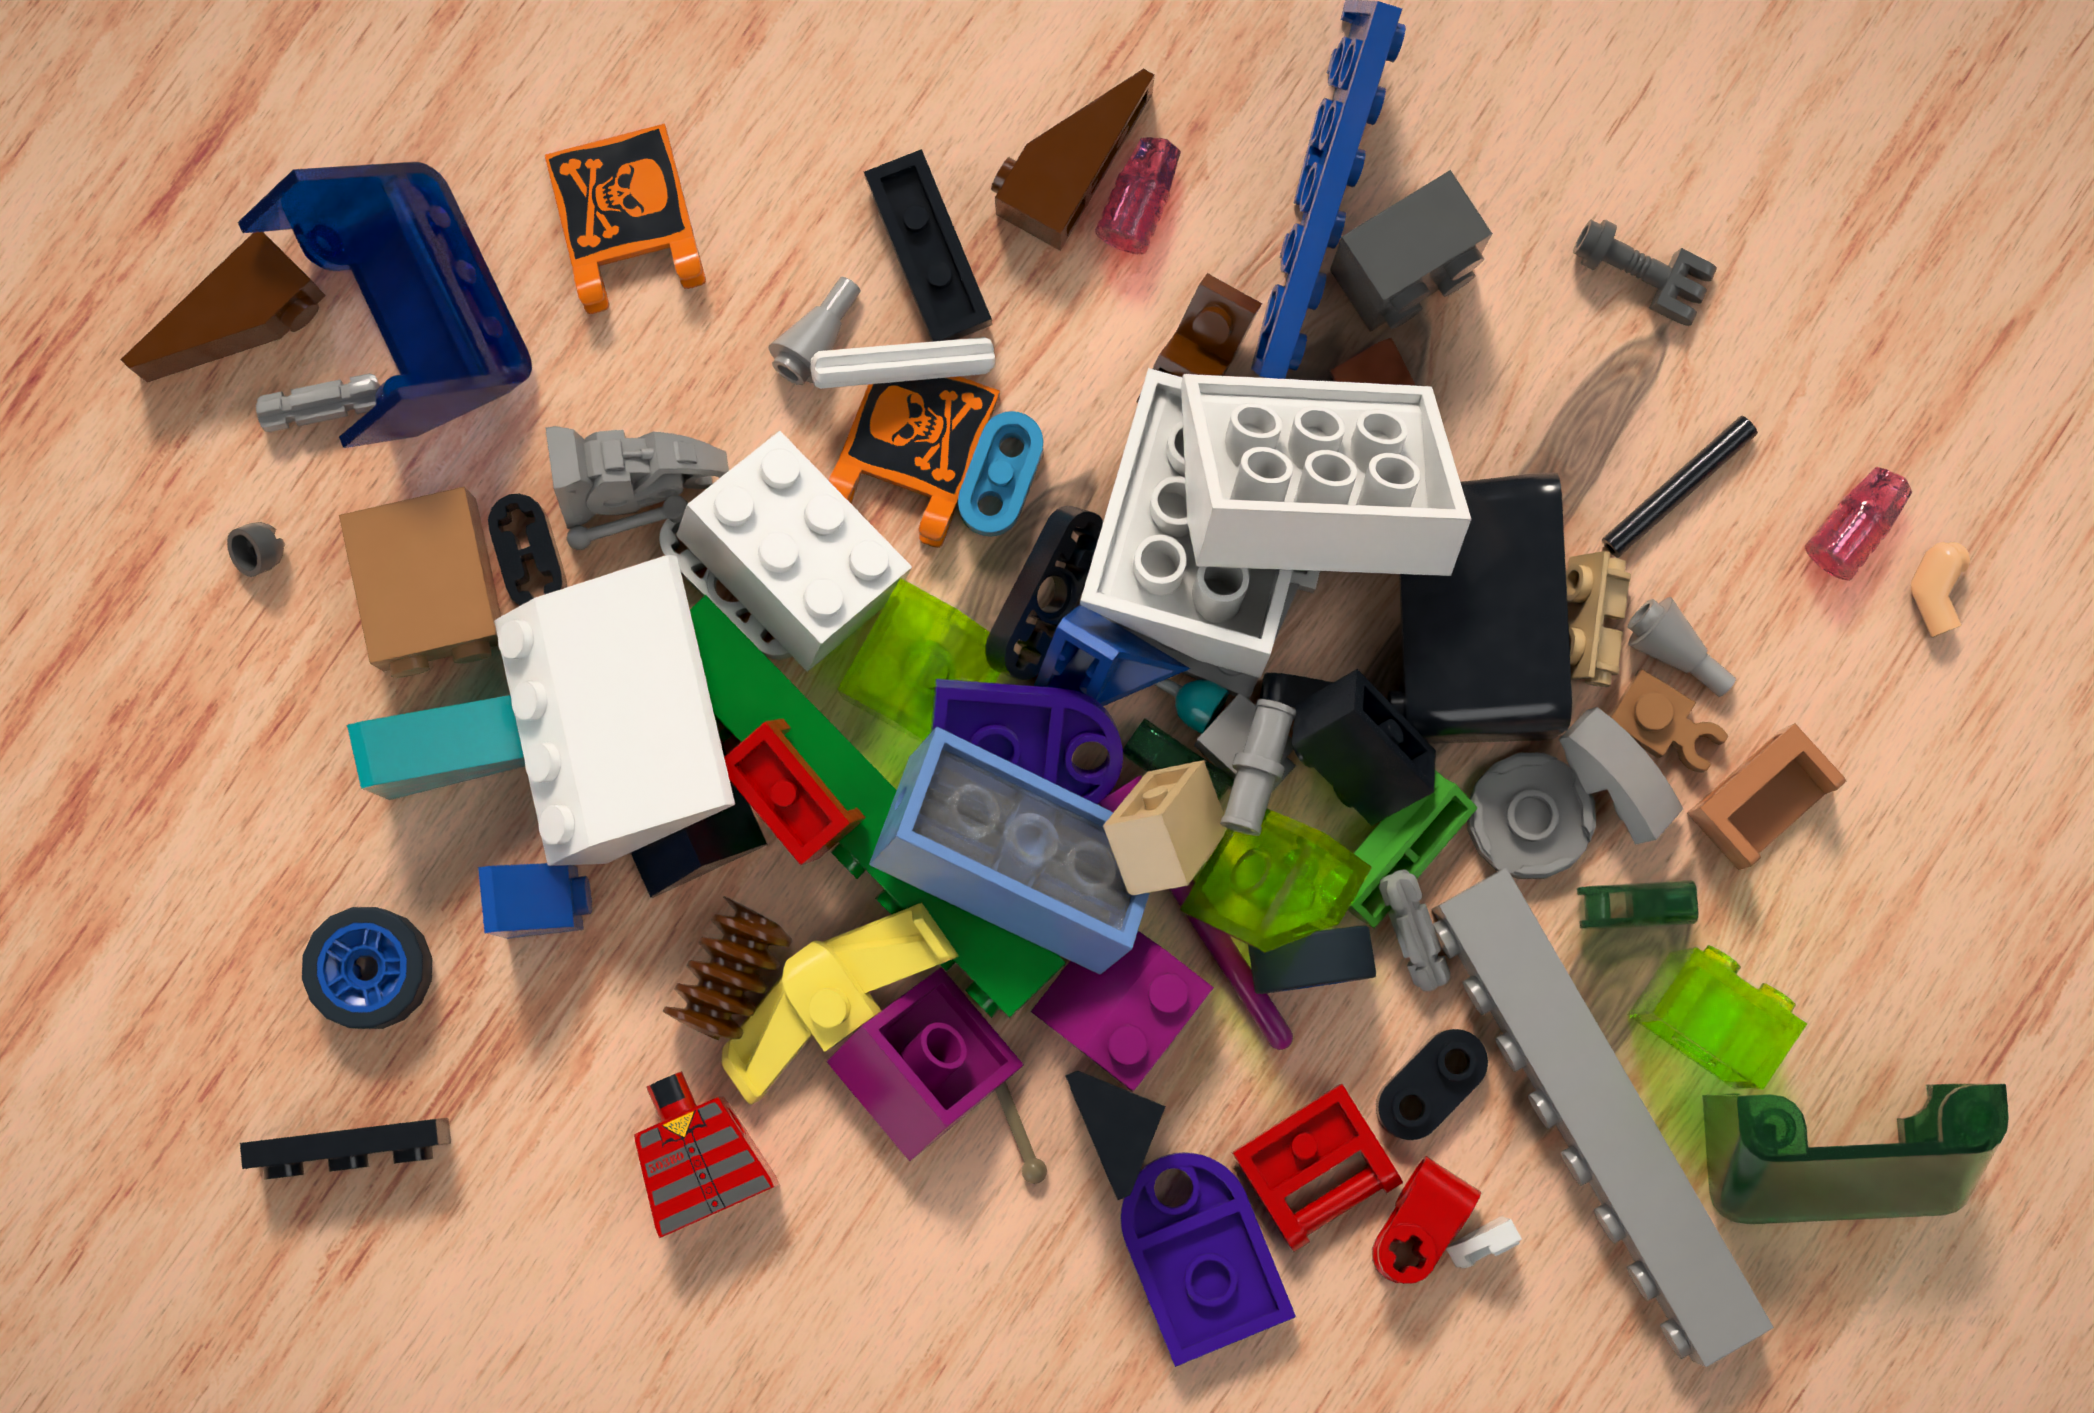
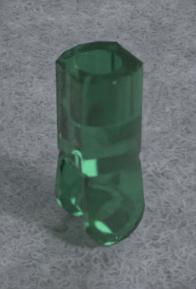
M1144 718L1123 748V756L1146 772L1204 760L1218 800L1220 801L1228 788L1232 790L1234 783L1232 777L1146 718Z
M1692 880L1593 885L1577 888V896H1584L1586 920L1579 921L1580 929L1695 924L1698 920L1697 887ZM1610 894H1625L1627 918H1611Z

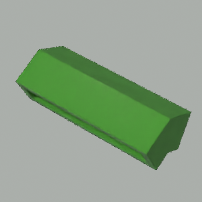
M1435 770L1434 793L1382 820L1323 890L1352 915L1375 928L1392 908L1391 905L1385 906L1379 889L1380 880L1398 870H1407L1418 878L1478 807L1455 783L1444 778Z

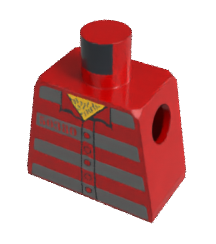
M682 1071L646 1087L661 1122L634 1134L653 1221L659 1238L780 1185L775 1173L724 1096L714 1098L697 1106Z

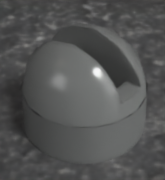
M254 522L236 528L229 533L227 539L228 552L233 564L242 574L254 577L271 570L280 563L285 543L281 538L276 539L274 535L276 529L273 526L263 522Z

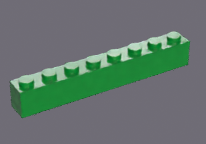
M707 595L702 597L690 609L720 739L725 742L734 734L742 742L765 721L783 718L791 727V730L784 736L847 811L858 808L866 817L865 820L839 841V844L831 853L856 879L867 871L884 888L875 899L891 915L922 903L959 955V957L940 965L947 972L957 963L974 981L965 991L991 1018L1001 1009L1011 1019L1065 966V962L1056 953L869 865L897 790Z

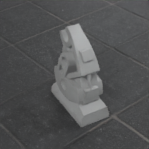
M558 426L545 427L553 488L567 529L587 523L596 514L623 515L636 513L640 508L665 501L672 495L681 494L683 488L707 489L712 485L711 476L721 478L729 471L726 451L687 436L653 431L638 438H626L624 430L595 432L584 439L574 429Z

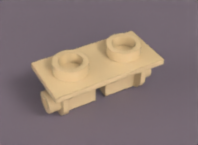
M1607 551L1569 557L1568 569L1566 571L1571 680L1585 679L1586 684L1600 687L1611 686L1612 676L1619 674V659L1623 631L1603 627L1604 617L1616 620L1625 619L1628 588L1631 574L1625 572L1626 561L1618 558H1609L1610 552Z

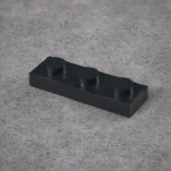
M922 149L864 171L866 183L931 341L956 340L991 326L992 318Z
M430 1119L240 1143L242 1169L263 1167L264 1180L304 1175L303 1162L328 1159L329 1172L369 1167L368 1154L393 1151L394 1164L433 1159L432 1146L451 1144L449 1119Z

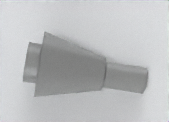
M840 277L820 306L813 308L769 345V351L774 357L772 365L782 377L796 385H803L806 381L813 383L810 367L811 358L818 351L833 349L841 327V319L861 292L857 284L846 277Z
M1668 597L1660 603L1650 599L1631 618L1628 628L1633 633L1628 642L1629 646L1682 672H1690L1718 697L1726 694L1734 685L1736 678L1707 654V648L1672 597Z

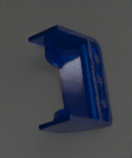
M421 162L293 169L238 221L242 233L292 229L303 253L312 263L329 271L351 270L401 375L392 376L381 384L375 395L376 406L339 436L343 448L420 436L512 392L529 378L532 372V360L528 349L448 183L431 166Z

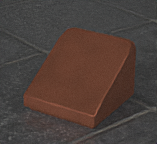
M1391 337L1374 344L1330 370L1334 382L1416 386Z

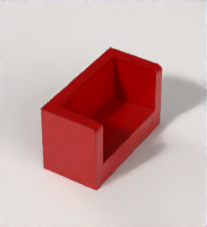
M783 718L765 721L724 757L729 780L800 865H804L821 858L865 820L866 817L858 808L849 811L844 808L784 736L791 730V727Z

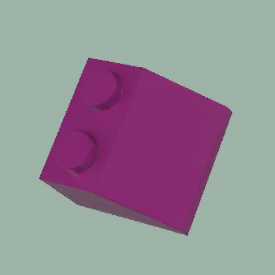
M1138 931L1132 950L1102 974L1069 961L1030 1012L1125 1087L1134 1092L1214 987L1160 945Z
M942 967L863 1024L826 1061L909 1161L913 1160L950 1130L1024 1065Z

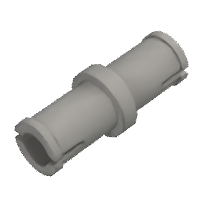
M1258 699L1255 706L1256 712L1243 753L1238 752L1235 754L1232 768L1237 773L1225 814L1220 822L1222 826L1230 830L1252 836H1259L1261 834L1262 821L1274 783L1282 782L1285 767L1280 763L1292 721L1297 713L1294 708L1266 699Z

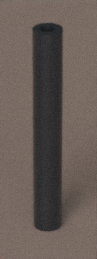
M1744 416L1738 417L1602 538V543L1607 550L1617 558L1624 554L1758 434L1753 423Z

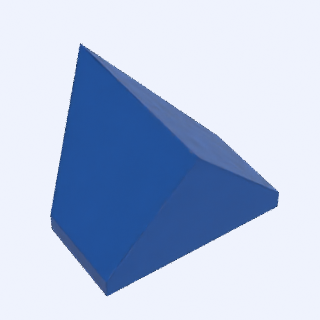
M1079 605L1067 614L1057 626L1034 686L1079 691L1094 698L1102 706H1106L1191 668L1118 624Z

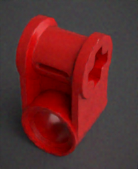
M1425 1156L1406 1182L1397 1198L1394 1210L1374 1241L1372 1261L1376 1270L1385 1279L1395 1283L1412 1284L1426 1279L1433 1271L1450 1241L1456 1237L1470 1217L1481 1196V1191ZM1411 1237L1415 1241L1412 1253L1419 1258L1418 1263L1415 1267L1403 1265L1397 1271L1393 1267L1397 1256L1389 1250L1392 1242H1406Z

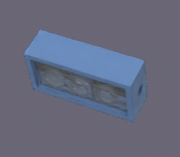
M936 727L909 756L869 863L870 866L1098 974H1102L1132 950L1150 894L1131 895L1126 889L1103 827L1113 812L939 727Z

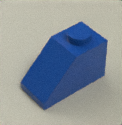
M547 863L478 867L485 934L512 939L584 930L582 915L592 913V897L589 879L587 876L578 877L577 866H548Z

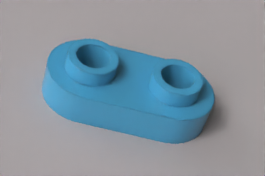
M1015 411L1003 412L990 419L983 428L958 496L959 512L963 522L971 531L979 535L992 537L1004 534L1017 523L1043 455V435L1041 429L1028 415ZM1008 438L1019 439L1024 445V450L1016 457H1007L1000 450L1002 442ZM986 496H995L1001 500L1003 505L997 514L988 516L979 510L978 504L980 500Z

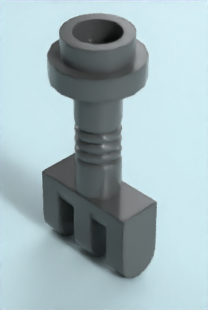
M1589 220L1579 235L1573 250L1574 254L1582 258L1581 265L1595 270L1600 262L1604 261L1620 270H1624L1626 273H1630L1632 276H1636L1638 279L1641 278L1643 282L1657 288L1649 309L1677 323L1687 326L1692 325L1697 314L1696 310L1676 300V298L1679 296L1693 303H1702L1707 292L1706 288L1686 278V276L1689 274L1697 279L1709 282L1712 281L1717 267L1683 248L1675 252L1669 265H1666L1657 259L1645 256L1644 253H1640L1638 250L1634 251L1633 247L1615 239L1617 225L1608 220H1603L1600 224Z

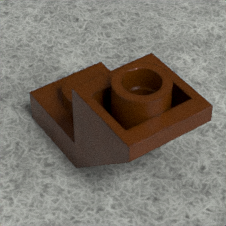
M1207 273L1200 282L1175 334L1159 354L1152 369L1182 378L1183 374L1224 376L1243 343L1262 303Z

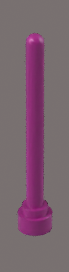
M1141 775L1098 802L1099 806L1114 813L1141 780ZM1192 879L1188 886L1169 889L1268 1043L1277 1050L1288 1048L1293 1041L1291 1029L1267 993H1255L1252 969L1194 880Z

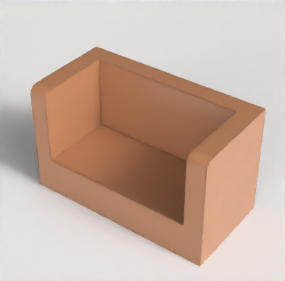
M1794 723L1779 730L1688 811L1687 814L1738 870L1753 866L1761 858L1759 853L1825 794L1838 790L1847 780L1799 726Z

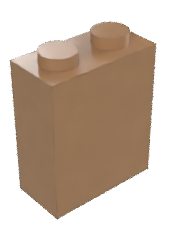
M465 487L339 515L370 664L383 672L390 670L391 677L401 678L427 672L430 670L428 661L453 656L454 663H469L492 656L491 647L498 646V636L494 620L501 617L477 501Z

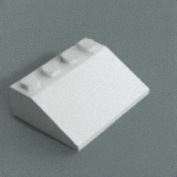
M1148 368L1080 605L1198 661L1261 678L1271 655L1293 570L1196 566L1187 522L1181 392L1182 377Z
M1183 374L1181 392L1187 522L1196 566L1451 576L1468 530L1471 516L1431 386Z
M665 555L536 597L494 620L498 645L502 654L509 686L512 709L516 718L525 759V768L530 782L539 823V832L542 837L548 866L607 864L735 805L677 555Z

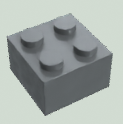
M1449 170L1343 235L1330 271L1370 332L1386 322L1391 329H1394L1416 316L1423 309L1420 302L1437 290H1440L1442 295L1446 297L1468 284L1476 276L1472 270L1484 261L1482 253L1493 233L1452 171Z

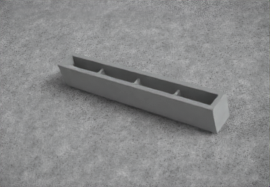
M1504 868L1432 908L1431 910L1438 920L1433 923L1441 949L1449 959L1458 955L1470 976V978L1463 981L1469 998L1481 1015L1489 1011L1493 1015L1503 1033L1495 1038L1503 1057L1514 1072L1523 1068L1536 1090L1528 1095L1532 1107L1547 1129L1556 1125L1569 1147L1561 1152L1566 1166L1580 1186L1588 1182L1590 1183L1602 1204L1594 1209L1600 1225L1614 1244L1622 1240L1635 1261L1627 1266V1270L1639 1292L1647 1301L1653 1298L1657 1299L1668 1318L1667 1321L1660 1324L1661 1329L1677 1356L1683 1359L1689 1355L1693 1362L1708 1367L1773 1329L1774 1327L1508 869Z

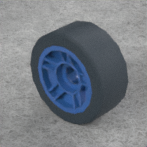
M351 907L330 916L312 933L302 955V981L310 1002L326 1019L347 1028L384 1029L405 1020L422 1004L432 982V955L424 935L407 918L378 907ZM359 957H373L377 961L378 972L373 979L368 981L360 980L362 978L361 966L356 964Z
M1368 926L1315 931L1259 940L1248 944L1256 994L1289 991L1376 977L1370 929Z

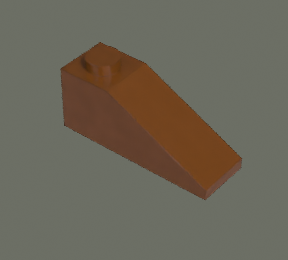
M1143 68L1027 143L1017 161L1008 157L997 172L991 186V191L997 193L995 196L996 215L1061 251L1151 98L1155 74Z
M258 227L120 360L148 383L279 340L289 330L296 332L305 327L314 318L319 309L318 303L326 295Z

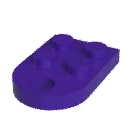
M947 679L935 680L931 732L936 727H939L1097 805L1114 788L1123 763L1121 738L1112 716L1094 698L1082 692L1064 688ZM1085 742H1098L1108 750L1106 760L1102 765L1091 770L1077 767L1072 762V755L1079 745Z
M1181 1152L1159 1157L1140 1170L1131 1195L1123 1198L1120 1214L1121 1229L1126 1246L1175 1367L1296 1317L1247 1194L1239 1180L1227 1167L1201 1154ZM1180 1169L1189 1176L1192 1182L1191 1195L1180 1206H1166L1155 1195V1181L1165 1170Z

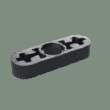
M1063 506L1050 515L987 637L985 655L988 664L993 670L1019 680L1031 679L1039 673L1057 626L1067 614L1073 611L1084 590L1104 522L1098 514L1073 506ZM1073 530L1079 536L1077 542L1071 538ZM1056 561L1066 563L1065 568L1056 566ZM1052 576L1055 583L1054 596L1051 602L1041 609L1037 600L1038 590L1043 581ZM1027 618L1037 619L1036 624L1026 622ZM1016 642L1022 647L1019 655L1013 651Z

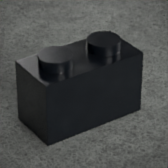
M1358 669L1296 703L1295 710L1297 713L1294 718L1292 746L1297 757L1305 766L1309 768L1314 767L1333 786L1339 800L1345 806L1353 807L1371 826L1434 793L1436 750Z

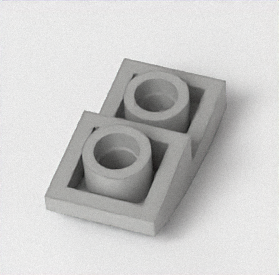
M1598 707L1586 710L1559 738L1565 751L1567 762L1572 770L1576 772L1586 794L1608 789L1613 799L1615 811L1619 818L1624 821L1635 845L1657 840L1683 810L1672 787L1646 751L1625 729Z

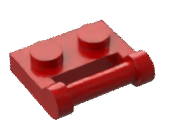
M1338 1084L1231 1152L1293 1253L1310 1243L1308 1235L1376 1192L1383 1189L1387 1194L1403 1184L1400 1175L1343 1084ZM1360 1151L1368 1165L1367 1168L1293 1214L1284 1199L1285 1197Z

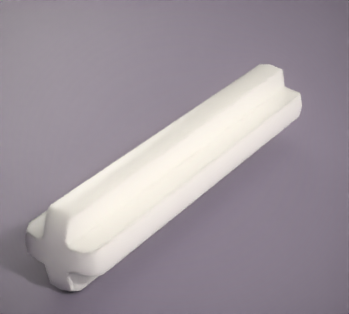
M981 337L818 351L811 358L810 367L815 387L822 389L987 374L995 366V354L991 340Z

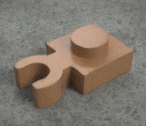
M1643 669L1635 674L1610 715L1645 751L1660 758L1664 756L1669 746L1672 745L1677 749L1680 761L1688 769L1700 773L1707 771L1711 763L1696 753L1694 747L1696 739L1702 736L1710 739L1713 743L1721 745L1729 737L1725 730L1715 723L1700 722L1695 724L1687 719L1696 702Z

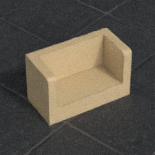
M1204 760L1146 772L1103 825L1129 894L1139 895L1188 886L1229 830L1220 824L1224 814Z

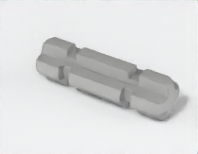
M369 373L350 377V383L344 385L341 380H335L291 389V395L286 397L283 392L262 395L257 399L256 413L262 429L266 432L288 429L289 423L293 421L298 426L346 417L348 416L347 411L352 409L357 414L378 410L382 405V391L376 376Z
M1398 870L1391 875L1383 877L1380 880L1379 889L1385 906L1391 905L1392 907L1389 911V917L1404 958L1410 957L1407 967L1413 983L1423 991H1433L1438 986L1447 984L1450 978V971L1445 957L1438 956L1441 946L1425 903L1420 904L1419 902L1422 898V892L1416 876L1410 874L1407 870Z

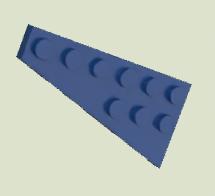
M1345 0L1340 20L1352 23L1348 38L1343 37L1337 49L1335 48L1332 51L1327 69V74H1329L1328 85L1335 87L1333 99L1324 98L1316 112L1293 202L1300 205V211L1303 212L1301 224H1294L1291 232L1285 235L1279 257L1282 258L1281 272L1288 274L1285 286L1275 285L1270 294L1251 369L1260 377L1285 379L1288 369L1296 371L1303 358L1307 335L1300 333L1307 308L1316 310L1324 292L1326 274L1319 272L1326 248H1336L1344 229L1346 212L1340 211L1339 207L1346 185L1355 187L1364 166L1366 151L1358 147L1366 123L1370 125L1376 123L1384 103L1386 89L1378 86L1386 61L1393 63L1396 60L1404 40L1406 26L1398 23L1402 8L1380 1Z

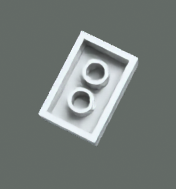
M778 431L689 502L676 534L690 551L807 672L898 595L912 568L781 431Z

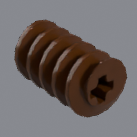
M725 896L723 898L736 911L735 915L714 914L711 919L724 934L722 939L702 937L699 941L703 949L712 957L710 962L689 960L687 964L689 970L698 978V984L677 983L674 988L687 1003L686 1007L665 1006L663 1012L670 1017L716 1040H719L720 1037L741 1039L743 1030L731 1017L732 1014L753 1016L756 1010L755 1006L744 995V992L765 993L768 988L767 983L756 972V969L777 970L780 961L768 949L769 945L789 947L792 943V938L779 924Z

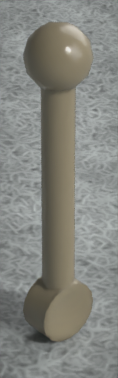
M1005 1081L995 1091L1024 1161L1022 1176L1027 1182L1037 1184L1045 1179L1047 1167L1034 1154Z

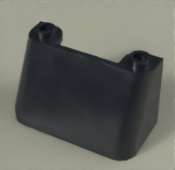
M1537 473L1462 481L1460 483L1471 521L1451 576L1399 574L1403 676L1400 680L1399 690L1388 692V701L1429 744L1553 740L1568 730L1572 715L1563 504L1560 478L1558 473Z

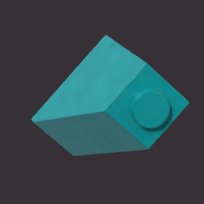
M510 695L360 721L347 725L361 789L388 800L525 767V759Z

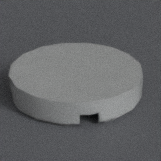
M1517 753L1493 764L1475 783L1469 799L1478 808L1467 820V830L1478 854L1495 870L1500 871L1507 868L1511 876L1517 879H1545L1570 868L1586 851L1596 828L1595 801L1592 794H1586L1576 772L1566 763L1557 760L1558 758L1545 753Z

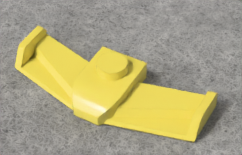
M922 903L826 941L815 940L786 961L783 975L756 1006L753 1016H748L740 1026L743 1030L741 1039H730L722 1048V1066L744 1099L752 1105L764 1097L770 1086L812 1035L825 1052L836 1046L881 1012V1009L870 995V991L959 957V955Z

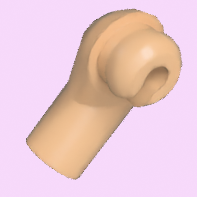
M1941 542L1925 552L1911 580V592L1931 637L1962 626L1949 597L1961 572H1966L1970 565L1969 552L1960 543Z

